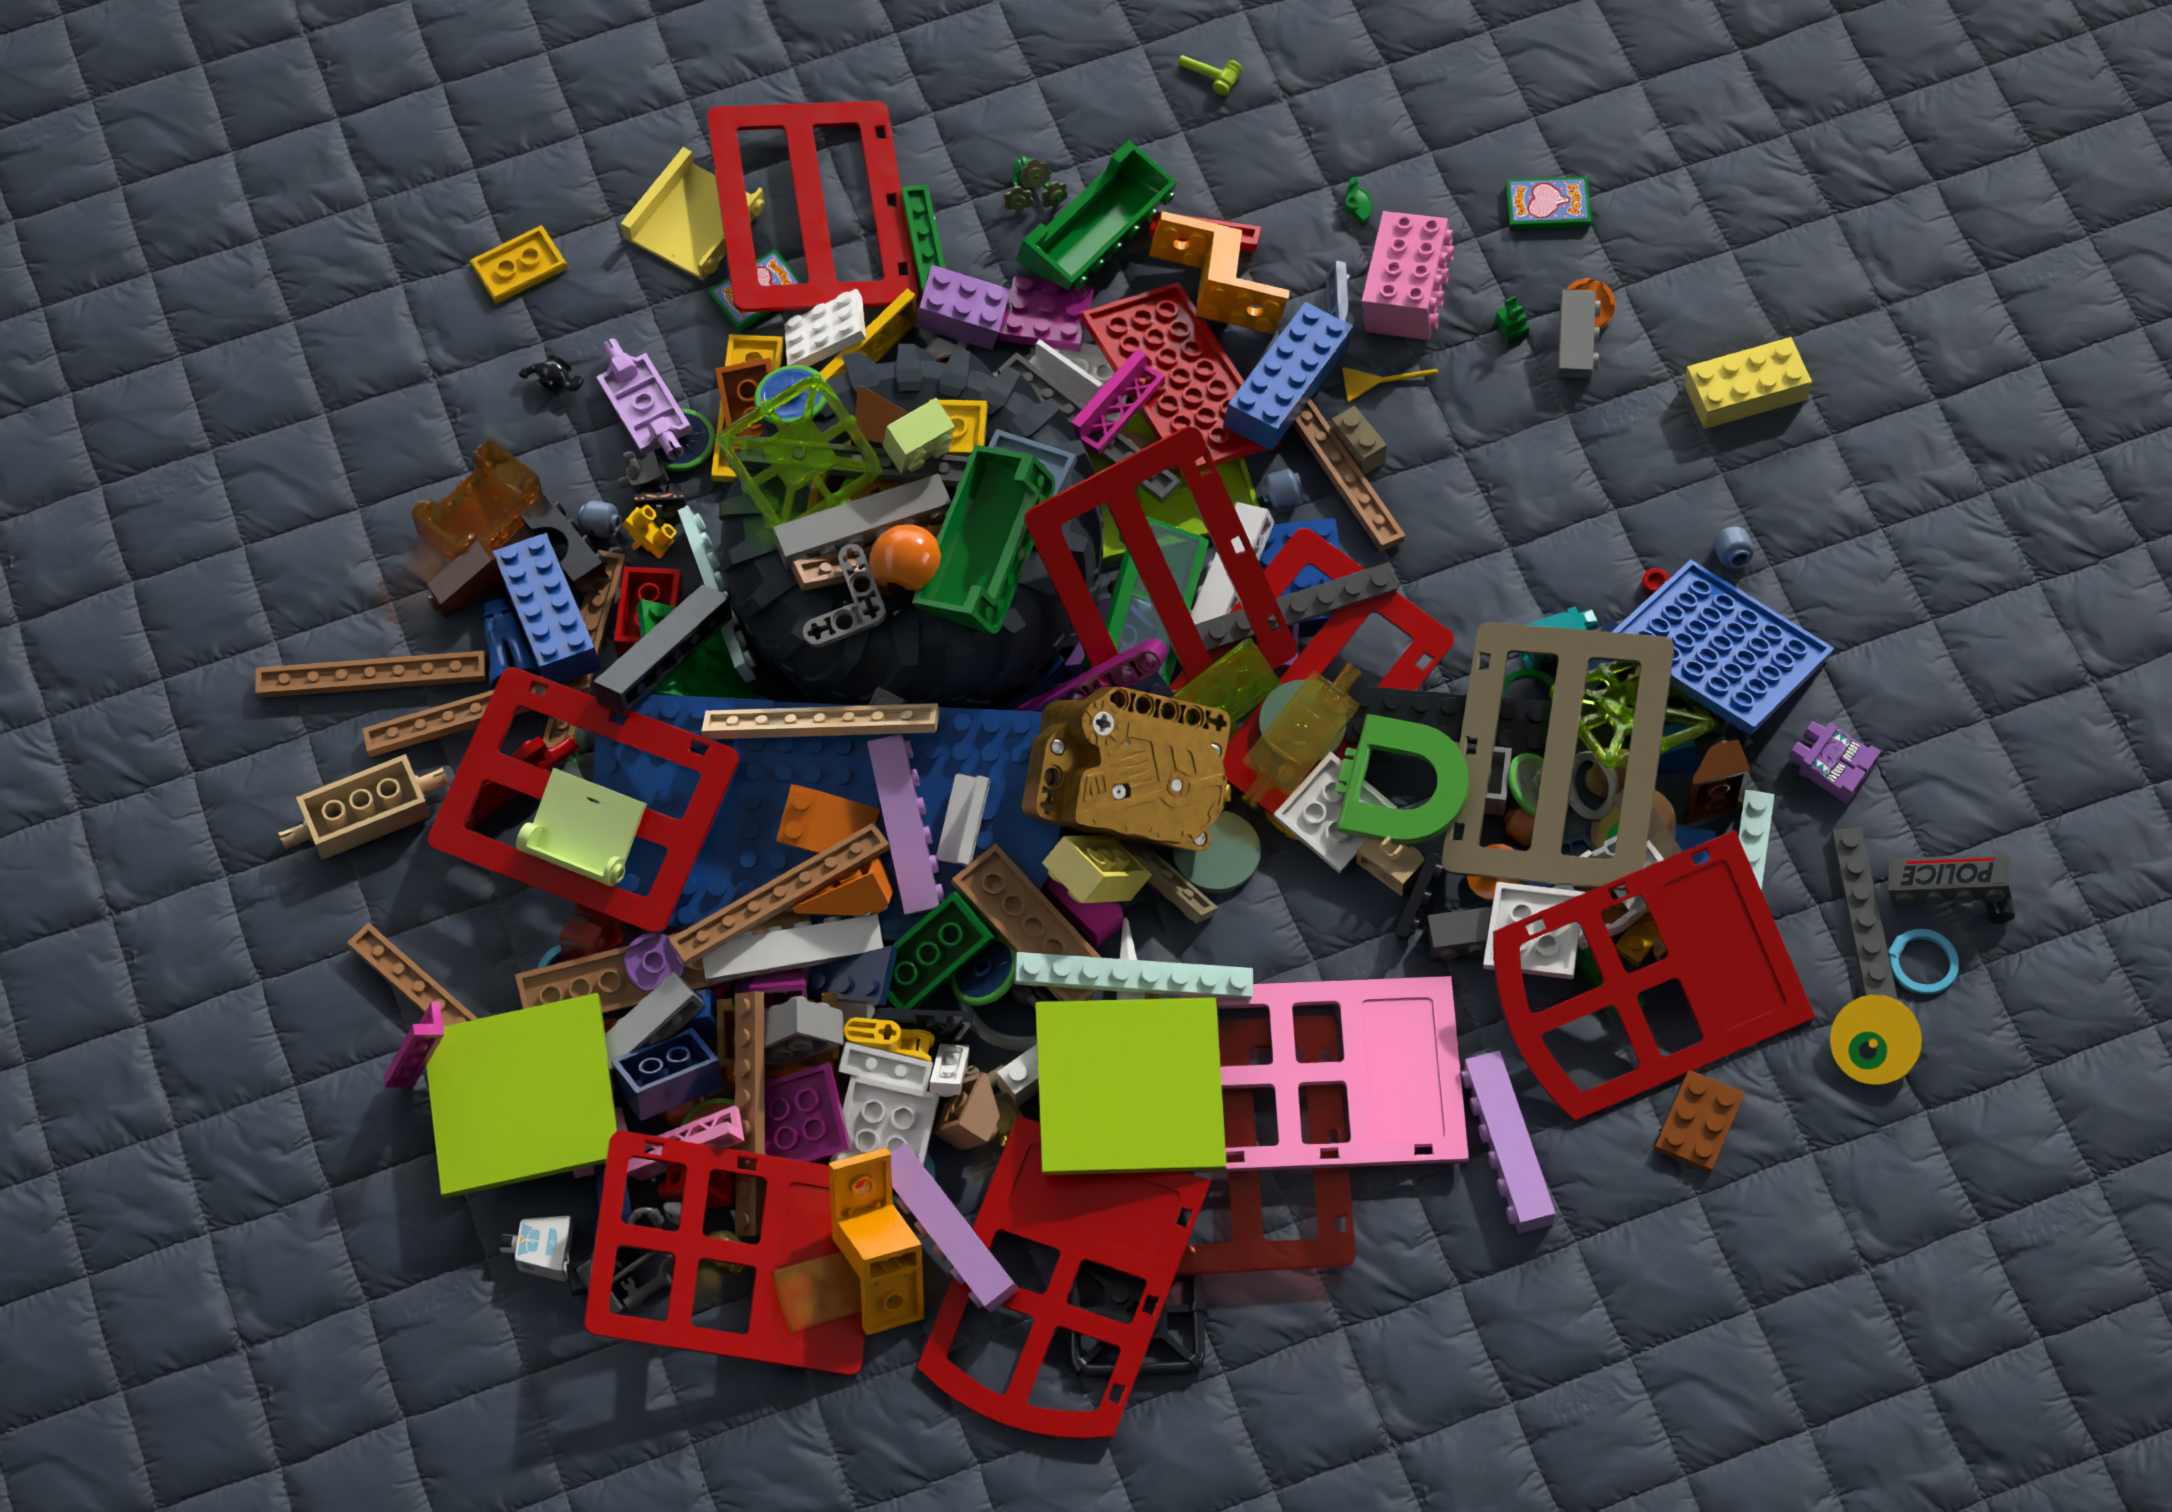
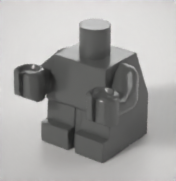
M632 451L624 453V461L627 464L629 463V467L625 469L627 476L618 479L622 489L632 486L639 491L641 485H651L657 488L670 482L660 457L654 451L646 453L647 457L642 460L636 459Z

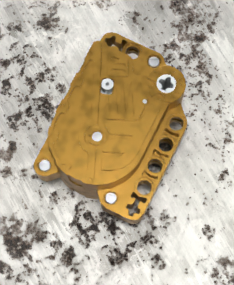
M1101 687L1084 700H1056L1046 705L1040 718L1041 733L1036 736L1032 743L1022 800V810L1027 817L1038 823L1069 827L1076 831L1098 833L1116 839L1140 841L1183 851H1204L1209 847L1211 834L1208 828L1215 824L1222 812L1227 787V778L1222 761L1227 749L1230 717L1225 711L1125 687ZM1111 695H1113L1114 698L1113 703L1110 701ZM1136 701L1139 703L1138 711L1135 707ZM1162 706H1163V709H1164V714H1163V716H1161V707H1162ZM1187 712H1188V715H1189L1188 722L1186 721V713H1187ZM1208 719L1209 721H1212V724L1205 723V720Z

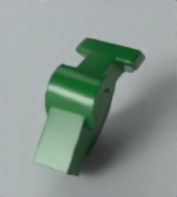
M1353 177L1349 180L1347 186V197L1343 209L1346 214L1352 215L1363 225L1369 221L1373 202L1369 193L1358 187L1359 178Z

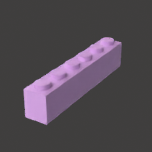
M902 734L867 741L904 914L910 917L931 912L940 902L945 900L942 884L936 885L934 873L939 872L936 856H930L928 844H932L933 841L929 826H923L921 817L926 815L923 797L917 798L915 787L920 786L917 769L911 770L909 758L914 757L911 741H905Z
M1500 1051L1465 1059L1464 1071L1460 1072L1462 1084L1465 1089H1470L1472 1098L1469 1099L1473 1115L1479 1116L1481 1125L1478 1128L1482 1142H1488L1491 1151L1488 1152L1489 1164L1492 1170L1497 1169L1500 1178L1497 1180V1186L1500 1196H1506L1509 1207H1506V1213L1510 1224L1516 1225L1518 1234L1553 1225L1556 1213Z
M904 1143L891 1154L892 1189L894 1188L900 1196L896 1202L906 1215L910 1212L915 1215L918 1221L914 1225L922 1236L926 1238L930 1235L936 1244L932 1246V1249L942 1261L948 1258L954 1266L950 1272L959 1284L962 1285L965 1282L972 1290L968 1296L979 1309L985 1306L991 1313L1015 1294L1019 1288L907 1144Z

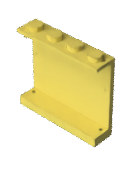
M683 147L621 222L624 239L704 281L710 273L712 274L716 271L720 260L726 254L716 178L712 173L694 165L692 152ZM760 187L752 195L746 192L750 223L765 208L763 189Z

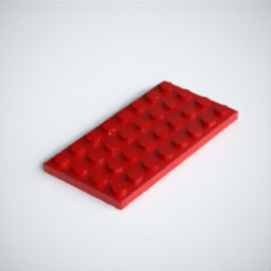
M1179 282L1081 313V321L1115 373L1138 348L1147 353V366L1165 375L1163 384L1139 409L1158 441L1186 426H1193L1201 432L1216 466L1268 450L1223 426L1228 403L1243 385L1244 380L1203 318L1195 316L1196 307ZM1143 374L1138 380V386L1150 385L1154 380ZM1136 394L1129 395L1133 402L1137 400ZM1282 438L1279 440L1275 447L1280 446ZM1203 456L1195 460L1199 471L1208 469ZM1174 465L1177 471L1179 472L1180 476L1183 477L1179 467L1177 465Z

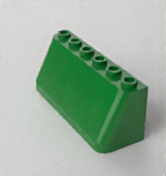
M1128 140L1111 156L1107 169L1046 227L1040 223L1023 240L1016 261L1029 271L1068 291L1074 288L1078 291L1088 280L1087 276L1092 271L1097 273L1106 262L1104 259L1107 256H1115L1122 248V242L1126 238L1131 240L1141 229L1140 225L1144 221L1149 223L1156 216L1159 206L1162 204L1167 206L1175 196L1173 190L1177 181L1134 143Z
M974 445L972 453L967 459L962 478L957 484L952 503L946 512L941 531L936 537L939 550L942 553L939 568L925 586L914 592L912 603L918 609L982 632L995 634L1001 629L1034 545L1024 524V515L1030 508L1053 497L1055 491L1054 476L1033 454Z

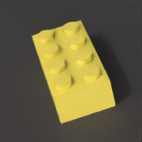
M1791 337L1687 366L1684 386L1704 429L1808 400L1812 380Z
M1108 835L1063 836L1042 862L1048 869V875L1056 882L1063 883L1069 889V896L1078 903L1131 901L1152 876L1116 838L1109 837Z

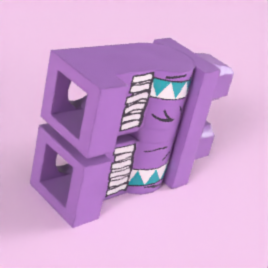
M1812 721L1806 729L1803 738L1813 743V747L1810 749L1797 742L1791 750L1789 758L1801 766L1799 770L1800 775L1805 778L1808 777L1811 781L1848 804L1876 765L1881 750L1872 745L1869 748L1852 739L1846 732L1838 730L1837 726L1829 723L1825 728Z

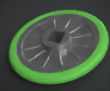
M1524 753L1516 756L1510 763L1508 781L1518 804L1529 815L1535 817L1544 758L1535 754Z

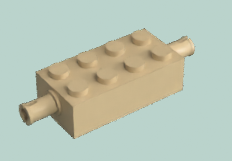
M404 754L296 797L305 820H302L303 824L278 833L285 850L309 839L311 842L314 841L321 860H324L431 817L424 798L426 796L425 793L449 785L443 767L421 777L415 776L407 756Z

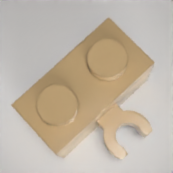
M1387 836L1384 841L1367 838L1357 849L1356 863L1396 893L1403 896L1418 879L1425 859L1416 848H1409L1405 844L1392 843L1391 837Z

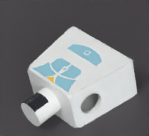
M555 1216L523 1219L520 1222L518 1235H501L500 1252L515 1254V1263L520 1271L566 1281V1265L569 1263L574 1231L571 1217Z

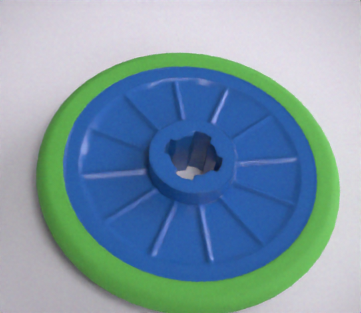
M802 365L784 366L769 373L759 383L754 396L755 407L760 416L772 424L796 426L810 421L822 411L828 400L829 389L825 378L818 371Z

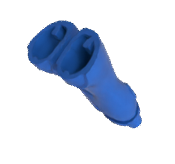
M505 599L485 603L483 620L490 660V691L495 689L502 672L510 668L506 648H509L515 668L541 676L535 659L525 643L512 608L507 607Z

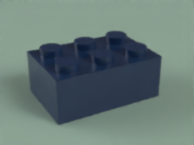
M693 1028L611 1060L615 1089L641 1121L722 1088L719 1060Z

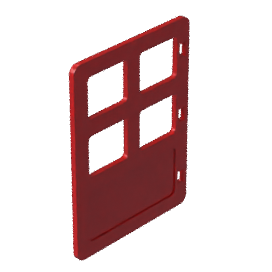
M627 1131L615 1132L609 1139L584 1317V1328L587 1333L597 1337L831 1374L855 1375L862 1367L866 1334L862 1327L860 1277L832 1238L829 1165ZM644 1143L663 1146L661 1155L645 1153ZM634 1157L676 1164L685 1168L683 1196L677 1231L631 1225L621 1220L630 1158ZM738 1159L756 1162L754 1171L737 1168ZM711 1171L760 1178L765 1181L766 1187L758 1244L753 1245L711 1238L703 1234V1221ZM867 1179L859 1181L855 1188H861ZM618 1247L647 1250L673 1256L674 1265L665 1321L636 1318L610 1312L609 1303ZM700 1260L751 1267L755 1271L747 1334L699 1328L692 1325L691 1315L697 1268Z

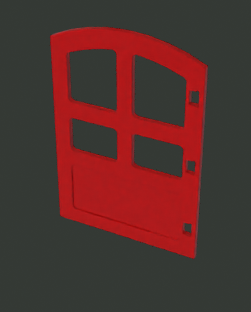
M1736 830L1493 931V962L1496 986L1511 1036L1537 1082L1573 1121L1687 1073L1688 1070L1695 1071L1700 1069L1699 1067L1815 1018ZM1707 850L1710 860L1695 865L1691 856ZM1624 885L1627 895L1613 900L1608 891ZM1639 895L1644 899L1665 948L1666 957L1637 971L1627 973L1624 970L1601 913L1608 907ZM1541 920L1544 930L1529 935L1525 926ZM1576 922L1582 929L1603 983L1597 988L1538 1013H1532L1529 1010L1524 989L1520 946L1527 941ZM1675 978L1679 981L1702 1039L1694 1045L1665 1057L1658 1050L1638 1003L1637 995L1644 990ZM1611 1005L1616 1009L1638 1061V1067L1631 1072L1596 1087L1581 1091L1553 1058L1542 1040V1035L1545 1032Z
M1017 1116L972 1229L989 1251L998 1232H1005L1058 1250L1060 1257L1044 1294H1037L1018 1287L1019 1290L999 1305L1034 1319V1324L1005 1394L999 1395L981 1385L948 1360L949 1351L971 1300L968 1294L972 1291L966 1282L960 1285L954 1276L918 1363V1369L939 1389L961 1405L1006 1427L1035 1435L1061 1439L1089 1440L1114 1438L1208 1193L1211 1180L1184 1171L1042 1175L1040 1123ZM1182 1209L1191 1211L1185 1228L1176 1224ZM1084 1261H1090L1146 1281L1145 1290L1133 1321L1130 1324H1124L1067 1303L1079 1268ZM1148 1296L1155 1299L1158 1298L1152 1316L1143 1312ZM1058 1328L1104 1342L1121 1350L1100 1407L1096 1411L1055 1410L1028 1404V1399L1047 1350ZM1114 1385L1124 1387L1118 1404L1109 1401Z

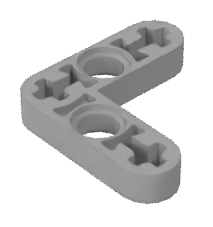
M856 544L843 546L838 554L839 563L854 603L806 622L803 628V636L812 647H823L878 626L886 617V609L875 580L872 577L864 551ZM847 553L860 554L856 558V562L861 571L854 573L851 563L849 561L844 562V560L848 559ZM867 578L870 581V588L866 592H857L854 589V583L857 579ZM870 598L875 609L880 608L876 612V618L872 619L870 615L864 616L868 612L864 599ZM842 615H849L853 619L852 626L847 630H841L836 626L837 619ZM829 620L836 633L831 635L830 631L826 630L821 633V638L818 640L814 636L809 637L813 633L812 628L818 626L820 630L828 628L826 621Z

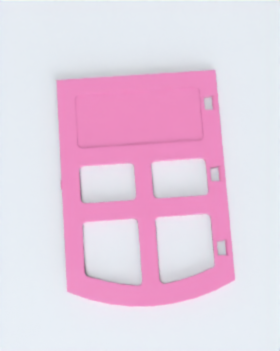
M1451 976L1253 984V997L1251 1000L1216 998L1217 1009L1266 1007L1269 1010L1273 1062L1269 1065L1220 1067L1222 1089L1272 1087L1275 1090L1279 1143L1275 1146L1225 1148L1226 1155H1244V1162L1226 1163V1170L1194 1171L1195 1173L1468 1162ZM1182 995L1180 996V998H1212ZM1303 1005H1338L1341 1014L1344 1060L1341 1062L1322 1063L1297 1062L1292 1008ZM1304 1085H1345L1347 1089L1351 1140L1348 1143L1304 1144L1301 1136L1298 1088ZM1432 1147V1154L1414 1155V1148ZM1320 1151H1338V1158L1320 1159Z

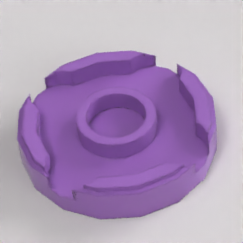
M647 933L640 935L631 942L626 952L624 965L628 978L636 987L643 991L652 992L664 978L670 976L673 972H676L679 976L682 975L684 965L670 946L669 939L671 937L660 933Z

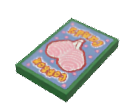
M1587 176L1506 179L1509 230L1591 227L1592 220Z
M776 250L771 251L756 261L758 279L761 285L804 284ZM730 277L708 290V296L738 332L773 312L744 313L738 311L733 303Z

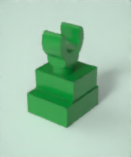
M1516 296L1505 300V307L1497 310L1494 318V324L1507 343L1529 334L1530 330L1526 322L1527 316L1524 313L1523 307H1520L1516 302Z

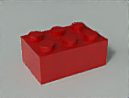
M624 567L614 636L618 658L622 657L636 642L641 640L637 605L641 599L675 607L682 603L684 584L680 569Z

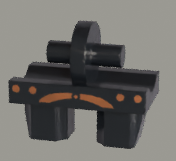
M668 484L666 486V493H655V487L641 485L638 494H634L635 508L641 509L649 505L656 512L657 516L654 519H657L659 527L664 525V519L680 516L678 510L686 507L685 494L682 492L680 484Z

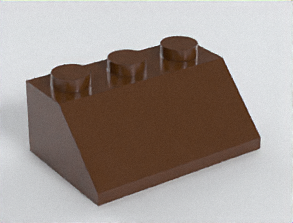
M1727 740L1720 741L1709 748L1692 779L1683 819L1685 825L1741 810L1750 767L1739 740L1731 742Z

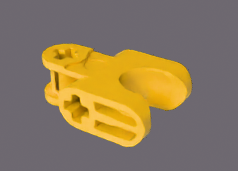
M859 1017L848 1020L843 1028L844 1039L848 1043L932 1062L928 1052L929 1048L934 1045L935 1037L926 1030L900 1029L897 1023L890 1020Z

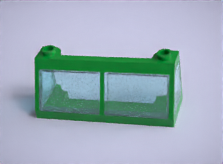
M1146 516L1190 612L1209 541L1201 535ZM1119 532V540H1120L1122 543H1124V541H1123V539H1122V537H1121V534H1120V532ZM1126 547L1104 624L1118 654L1147 639L1156 638L1161 640L1167 647V656L1158 673L1169 686L1177 656ZM1084 652L1081 667L1088 671L1092 667ZM1147 653L1149 658L1156 659L1154 655Z

